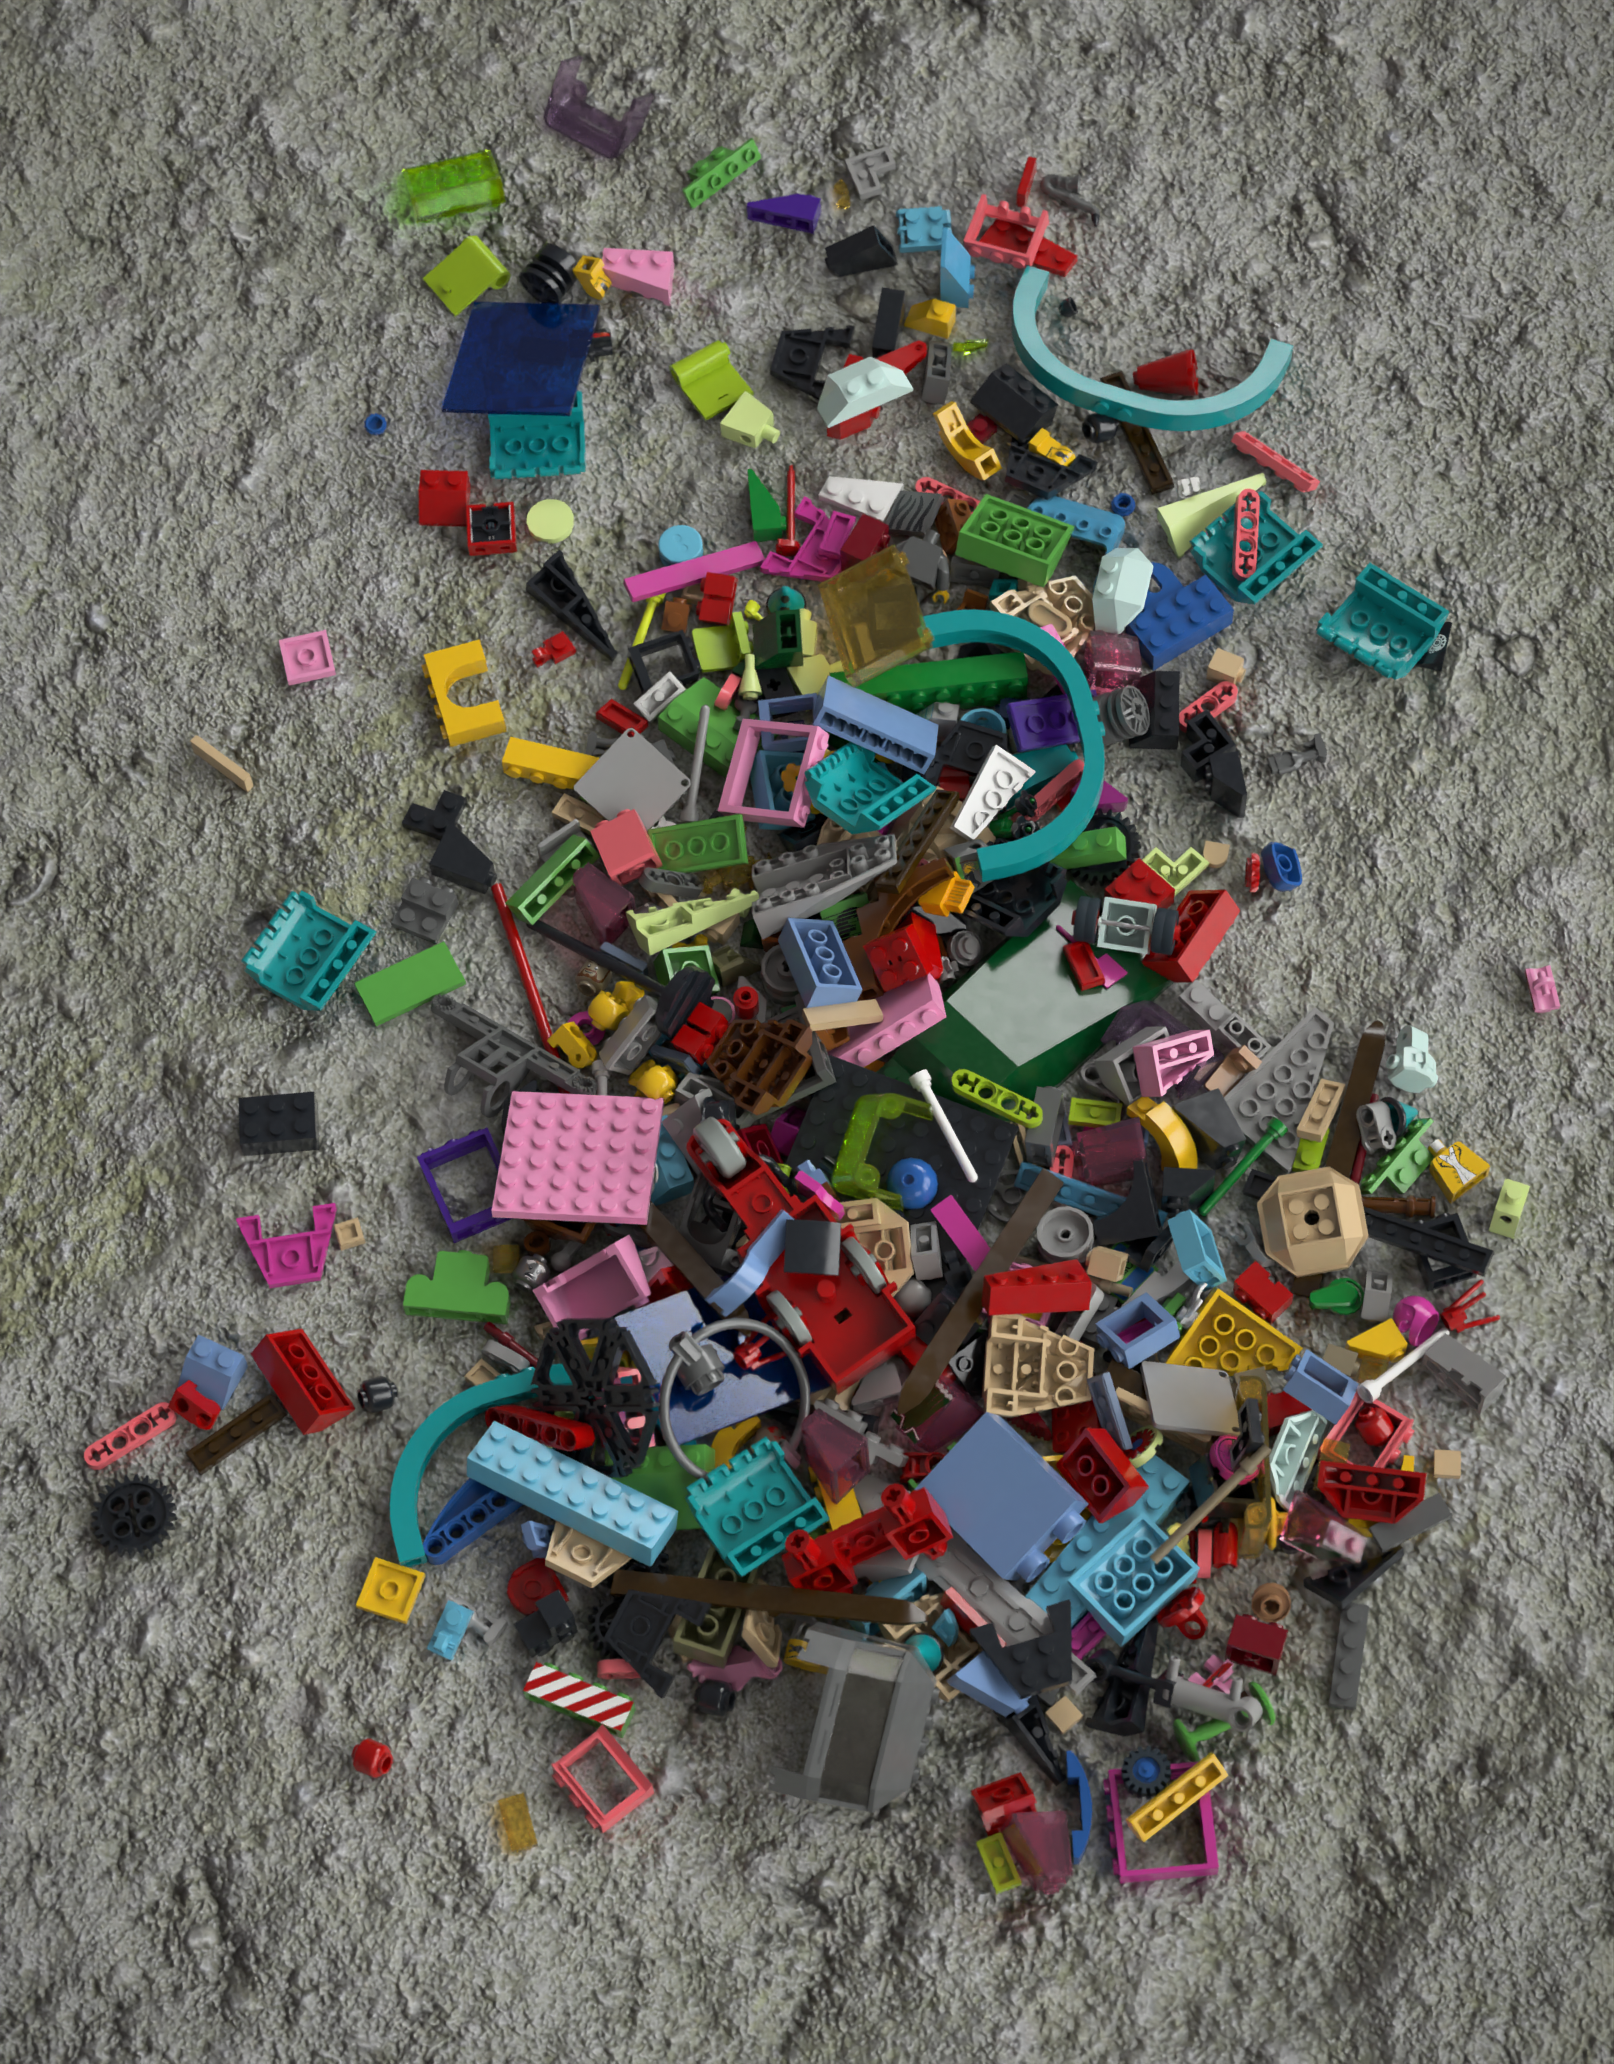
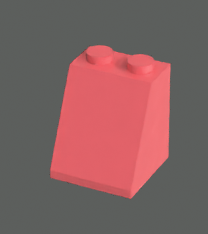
M630 809L623 810L617 814V818L609 822L608 820L601 821L594 826V829L590 830L610 878L619 887L638 879L647 867L658 869L663 866L635 809L631 811Z

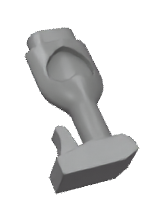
M451 1595L439 1610V1612L443 1613L448 1600L473 1610L474 1613L467 1628H472L483 1635L487 1646L494 1644L509 1625L508 1621L503 1617L495 1619L488 1615L487 1619L492 1624L491 1627H488L477 1619L476 1610L461 1598L457 1597L455 1599Z

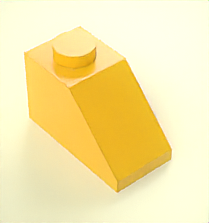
M934 298L914 304L910 308L904 322V327L948 339L956 321V305Z
M1390 1318L1346 1341L1345 1349L1358 1353L1357 1358L1383 1365L1389 1361L1395 1363L1405 1356L1408 1343L1393 1319Z

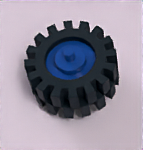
M1142 1746L1137 1747V1751L1131 1750L1129 1756H1125L1122 1765V1780L1124 1787L1129 1789V1793L1132 1796L1136 1794L1139 1799H1142V1796H1144L1146 1800H1150L1151 1796H1156L1170 1784V1762L1167 1761V1756L1164 1753L1160 1754L1159 1749L1151 1750V1746H1146V1749H1142Z

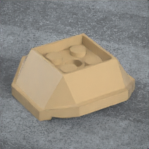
M1331 1167L1280 1175L1257 1203L1266 1256L1297 1278L1348 1269L1369 1238L1360 1186ZM1309 1214H1317L1319 1221L1315 1225H1308L1305 1222L1306 1217Z
M878 1198L841 1202L845 1214L840 1221L836 1218L835 1220L841 1223L842 1229L850 1223L854 1226V1232L860 1244L869 1249L879 1262L889 1283L891 1284L895 1281L898 1290L891 1294L894 1297L914 1274L908 1221Z

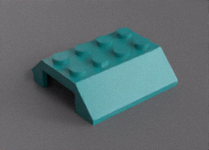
M582 391L488 397L491 478L511 479L514 476L516 478L536 477V475L542 477L558 476L561 473H564V475H574L586 472Z
M1262 491L1258 493L1260 504L1256 571L1248 579L1239 581L1232 574L1235 503L1222 513L1224 519L1220 516L1217 517L1205 528L1206 532L1201 531L1189 541L1193 547L1190 552L1200 570L1235 602L1253 605L1323 547V544L1307 530H1304L1299 535L1270 510L1271 499ZM1249 496L1243 499L1247 502L1244 512L1248 511V506L1253 502L1249 500ZM1241 519L1240 522L1243 528H1252L1250 519ZM1240 541L1239 546L1242 551H1251L1249 542ZM1244 558V563L1239 568L1243 570V574L1249 571V569H1245V561L1248 558Z
M1369 563L1355 579V590L1332 616L1326 612L1318 621L1316 634L1329 642H1335V646L1349 655L1354 654V658L1369 667L1374 666V670L1386 678L1391 677L1396 680L1405 677L1432 646L1449 615V610L1374 564Z
M853 742L847 743L832 753V755L827 756L804 772L807 779L804 783L813 806L852 835L880 830L935 792L936 787L918 774L903 783L874 762L875 752Z
M302 890L299 895L291 891L282 903L287 912L281 908L276 911L268 922L273 931L265 927L254 942V945L259 950L250 947L241 962L246 965L244 971L261 987L302 1010L321 1011L376 935V931L357 920L351 925L316 906L314 897Z
M766 1436L750 1446L753 1452L752 1455L745 1449L728 1460L731 1466L730 1469L723 1463L706 1474L709 1480L708 1483L701 1477L686 1487L689 1495L685 1499L695 1520L724 1562L740 1577H743L786 1549V1538L793 1531L805 1530L809 1534L830 1520L815 1497L813 1499L809 1497L784 1461L785 1453L777 1441L770 1442Z

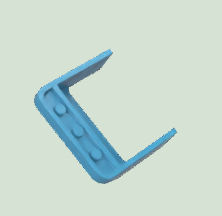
M1037 496L1027 508L1073 525L1074 530L1071 537L1104 546L1107 550L1106 554L1119 547L1125 532V521L1120 515L1057 496H1053L1048 500ZM1096 577L1095 582H1094V585H1093V593H1094V589H1095L1097 577Z

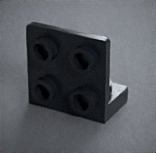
M980 1328L965 1345L963 1343L960 1344L948 1363V1366L974 1402L982 1399L985 1344L989 1332Z

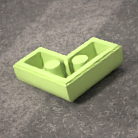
M1157 847L1142 859L1175 889V896L1209 866V862L1192 847L1175 862L1169 859Z

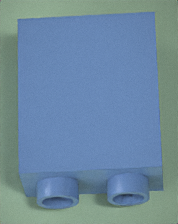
M985 1412L914 1489L918 1490L925 1487L946 1513L949 1525L1003 1579L1017 1581L1022 1577L1026 1582H1030L1047 1567L1050 1559L1044 1552L1057 1538L1064 1544L1080 1532L1086 1523V1520L1080 1513L1089 1504L1001 1416Z

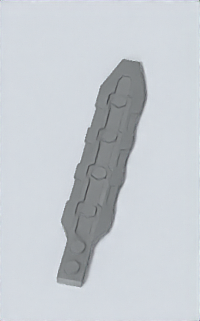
M863 1473L852 1484L856 1499L864 1514L884 1506L881 1502V1494L891 1483ZM951 1531L953 1538L947 1541V1549L944 1556H940L932 1561L925 1557L923 1553L919 1554L915 1564L916 1568L922 1571L927 1579L933 1580L944 1591L950 1587L954 1588L988 1624H994L997 1634L1006 1642V1647L1054 1633L1047 1613L1030 1598L1026 1599L1010 1583L1003 1579L990 1565L966 1545L967 1542L956 1532ZM1072 1653V1684L1066 1686L1078 1695L1096 1675Z

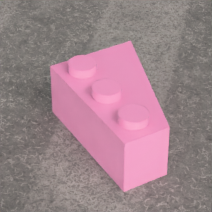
M615 248L603 249L602 261L604 266L602 269L611 280V286L627 292L634 291L643 294L644 298H654L663 301L664 305L670 306L674 276L673 252Z
M1189 1030L1134 1046L1133 1052L1141 1096L1162 1097L1167 1093L1166 1090L1182 1081V1077L1188 1072L1194 1071L1214 1055L1210 1030Z

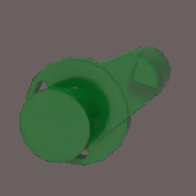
M1339 1278L1333 1280L1328 1287L1311 1292L1309 1307L1312 1310L1314 1308L1331 1309L1340 1315H1349L1361 1308L1364 1292L1355 1280ZM1356 1287L1359 1289V1291H1360V1293H1361V1301H1360V1295H1359V1293H1358Z

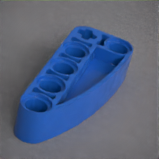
M469 1478L452 1496L432 1524L423 1542L427 1561L433 1565L445 1563L524 1504ZM498 1499L506 1500L504 1506L496 1507L493 1504ZM476 1515L485 1516L484 1520L479 1523L472 1521ZM456 1530L464 1532L459 1538L451 1537V1534ZM432 1547H442V1550L439 1553H430V1549Z

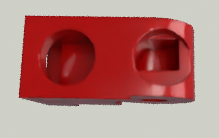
M188 1380L175 1390L168 1407L191 1424L193 1423L204 1430L212 1429L221 1408L215 1401L207 1399L196 1390L197 1385Z

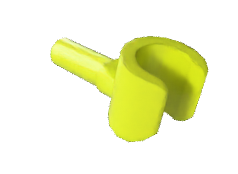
M749 600L745 606V616L758 621L763 619L757 613L760 605L753 600Z

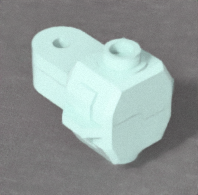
M1411 1025L1404 1026L1397 1037L1396 1053L1391 1054L1386 1061L1388 1079L1395 1087L1407 1092L1420 1093L1424 1089L1433 1088L1437 1083L1436 1062L1428 1053V1034Z

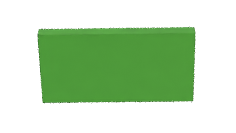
M742 814L648 829V835L663 864L658 869L689 874L748 864Z
M443 941L359 980L354 985L375 1026H378L432 1001L435 995L441 994L443 996V994L466 985V981L446 943Z

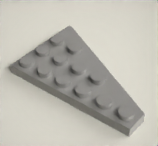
M1316 1007L1261 1060L1262 1063L1256 1070L1250 1071L1224 1097L1246 1140L1253 1146L1266 1133V1124L1272 1117L1280 1120L1288 1128L1287 1133L1282 1138L1273 1139L1262 1152L1286 1174L1292 1169L1300 1142V1137H1297V1128L1313 1097L1334 1027V1022Z

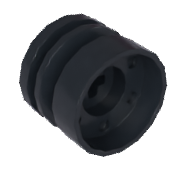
M543 244L534 255L533 261H529L519 274V281L523 288L537 301L545 305L557 306L562 297L567 293V289L571 288L577 280L572 271L577 265V261L557 245Z

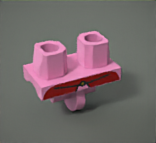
M1551 966L1525 969L1534 1013H1546L1559 1009L1560 1003Z
M1212 1655L1204 1664V1668L1211 1676L1205 1680L1196 1672L1187 1681L1230 1695L1232 1680L1228 1678L1233 1674L1232 1667L1234 1664L1229 1659L1224 1662L1217 1656Z

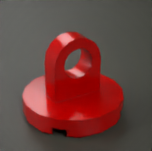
M1199 1587L1184 1589L1172 1600L1168 1607L1165 1606L1156 1615L1157 1621L1163 1628L1176 1625L1181 1633L1189 1639H1200L1204 1636L1208 1627V1621L1199 1609L1205 1600V1595ZM1187 1622H1196L1200 1629L1190 1628Z

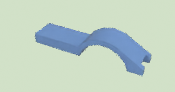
M783 1209L779 1211L747 1249L746 1257L734 1275L723 1285L715 1288L705 1299L708 1303L711 1304L714 1301L723 1309L721 1311L723 1316L727 1317L753 1294L764 1280L769 1267L784 1251L786 1219L793 1218Z

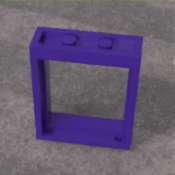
M488 1128L477 1131L473 1130L463 1138L451 1139L444 1146L436 1149H427V1152L417 1156L419 1167L453 1243L513 1219L492 1217V1207L453 1222L430 1171L433 1168L486 1147L498 1173L501 1156Z

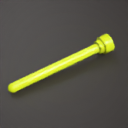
M666 593L646 599L647 605L632 647L644 642L655 609L663 603ZM628 658L618 683L620 690L627 688L633 672Z

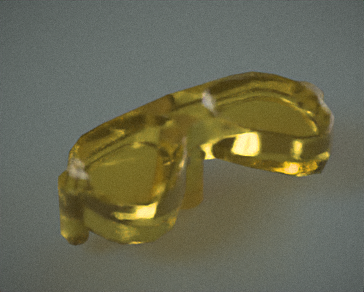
M839 179V182L833 187L835 193L842 195L837 201V207L848 209L851 205L848 187L843 179Z

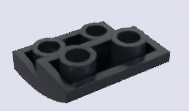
M786 1219L784 1272L839 1276L841 1223Z

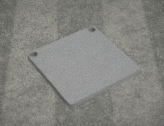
M628 728L574 785V790L608 822L617 818V814L623 810L630 809L631 811L635 809L648 832V829H651L690 788L691 782L686 775L635 729ZM629 731H633L635 733V735L631 738L627 736V733ZM687 780L689 784L684 787L681 785V782Z
M1142 1361L1140 1370L1154 1428L1215 1436L1232 1435L1238 1437L1240 1435L1236 1404L1229 1376L1225 1371Z

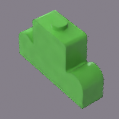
M459 1250L458 1252L439 1251L437 1253L432 1281L422 1274L414 1275L408 1280L403 1308L406 1315L484 1323L490 1321L494 1324L507 1325L511 1303L508 1289L503 1283L492 1282L488 1284L490 1274L488 1257L486 1255L473 1254L467 1250Z

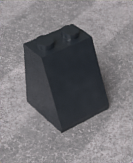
M1219 1088L1173 1105L1172 1109L1184 1122L1192 1136L1197 1157L1213 1170L1222 1167L1223 1169H1228L1237 1163L1246 1137Z

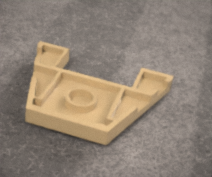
M556 1521L545 1565L593 1588L632 1558Z

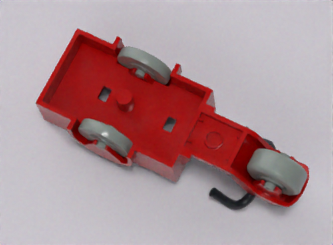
M708 1117L694 1127L693 1135L690 1137L686 1149L696 1167L710 1184L703 1196V1208L706 1215L721 1232L728 1230L729 1225L713 1206V1198L716 1193H719L728 1201L747 1227L744 1233L749 1242L737 1249L740 1264L743 1263L746 1257L747 1249L781 1209L786 1211L795 1220L837 1222L817 1194L804 1203H801L796 1195L790 1197L784 1187H790L792 1180L781 1170L772 1157L754 1153L741 1139L728 1120H717L714 1117ZM851 1223L843 1229L841 1228L839 1276L785 1273L784 1249L769 1267L764 1280L755 1291V1296L773 1326L780 1328L779 1332L791 1342L800 1358L808 1355L837 1396L916 1340L914 1324L891 1295L898 1290L895 1281L891 1284L889 1283L879 1262L870 1250L862 1246L854 1232V1226ZM847 1308L852 1316L839 1324L834 1316Z

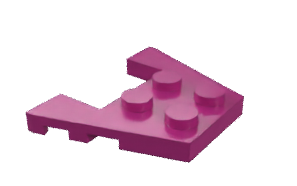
M804 496L794 512L795 518L813 525V529L793 560L770 551L760 567V572L763 574L835 583L841 574V560L818 554V547L830 519L826 517L825 512L820 508L817 509L812 504V501Z
M335 1203L312 1206L315 1231L266 1239L262 1237L259 1215L236 1218L238 1227L269 1288L321 1281L337 1211Z

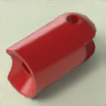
M1230 1521L1228 1533H1223L1222 1523L1219 1522L1213 1531L1212 1567L1219 1569L1222 1566L1228 1565L1237 1568L1238 1528Z

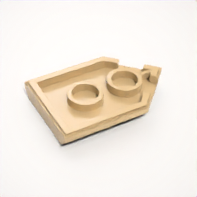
M746 1610L742 1637L767 1667H777L782 1640V1632L779 1625L774 1626V1619L769 1617L768 1612Z

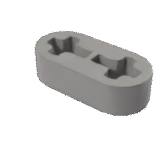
M488 1340L481 1351L488 1359L515 1374L520 1373V1370L530 1365L529 1361L523 1356L493 1340Z

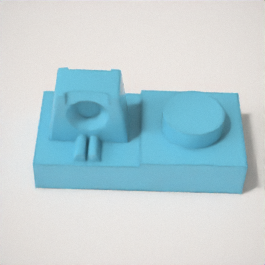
M448 1600L427 1649L449 1660H453L474 1611Z

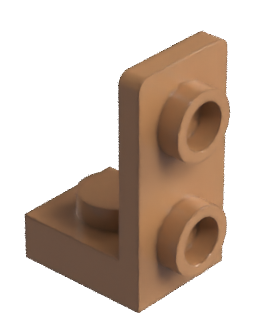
M1245 1045L1234 1048L1203 1084V1087L1208 1092L1219 1088L1223 1097H1225L1246 1073L1256 1070L1262 1061Z

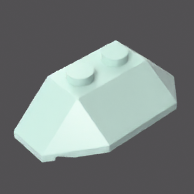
M868 357L827 376L817 410L829 428L912 392L913 387L902 370L875 358Z
M1115 548L1102 557L1092 598L1095 629L1098 635H1120L1124 627L1132 622L1144 608L1153 565L1139 548Z
M1314 1410L1284 1419L1266 1463L1265 1477L1278 1504L1289 1515L1294 1514L1317 1458L1318 1450L1330 1426V1421Z

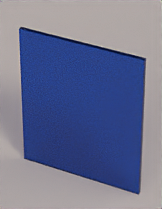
M474 302L441 408L442 412L570 416L600 312V305Z
M734 1273L728 1274L720 1278L725 1283L734 1275ZM694 1288L614 1317V1320H617L618 1328L625 1326L627 1331L631 1332L657 1382L656 1385L650 1386V1388L656 1387L659 1389V1392L652 1393L655 1402H659L662 1380L674 1356L668 1348L669 1341L682 1331H686L691 1336L701 1328L722 1320ZM754 1291L743 1302V1305L748 1312L749 1319L761 1322L767 1315L760 1306ZM770 1320L766 1323L767 1325L775 1328ZM728 1329L717 1332L702 1340L698 1344L700 1347L712 1344L725 1366V1369L722 1371L725 1378L716 1388L697 1396L693 1394L692 1390L686 1391L678 1376L675 1375L670 1393L669 1411L671 1426L679 1446L800 1399L797 1375L789 1357L786 1355L761 1365L754 1371L750 1367L744 1370L737 1364L733 1353L735 1348L742 1344L747 1336L735 1329ZM758 1333L749 1344H755L764 1334ZM769 1339L759 1347L761 1351L759 1360L782 1352L783 1349L775 1341ZM805 1355L801 1358L809 1379L810 1395L829 1388V1383L809 1356Z

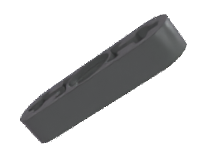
M650 867L645 868L638 879L640 885L650 892L688 898H697L705 887L704 882L696 875Z

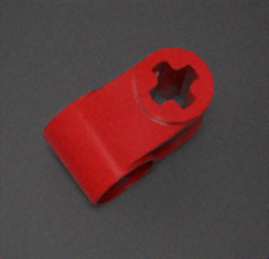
M940 1452L903 1453L909 1459L905 1467H902L900 1482L908 1484V1481L912 1478L917 1484L921 1483L932 1471L933 1465L939 1463L945 1455Z

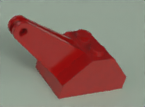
M915 341L876 359L902 370L906 376L927 357V345L923 341ZM849 353L843 368L864 359L861 356ZM877 406L832 427H827V436L842 440L870 428L873 419H878L881 406Z

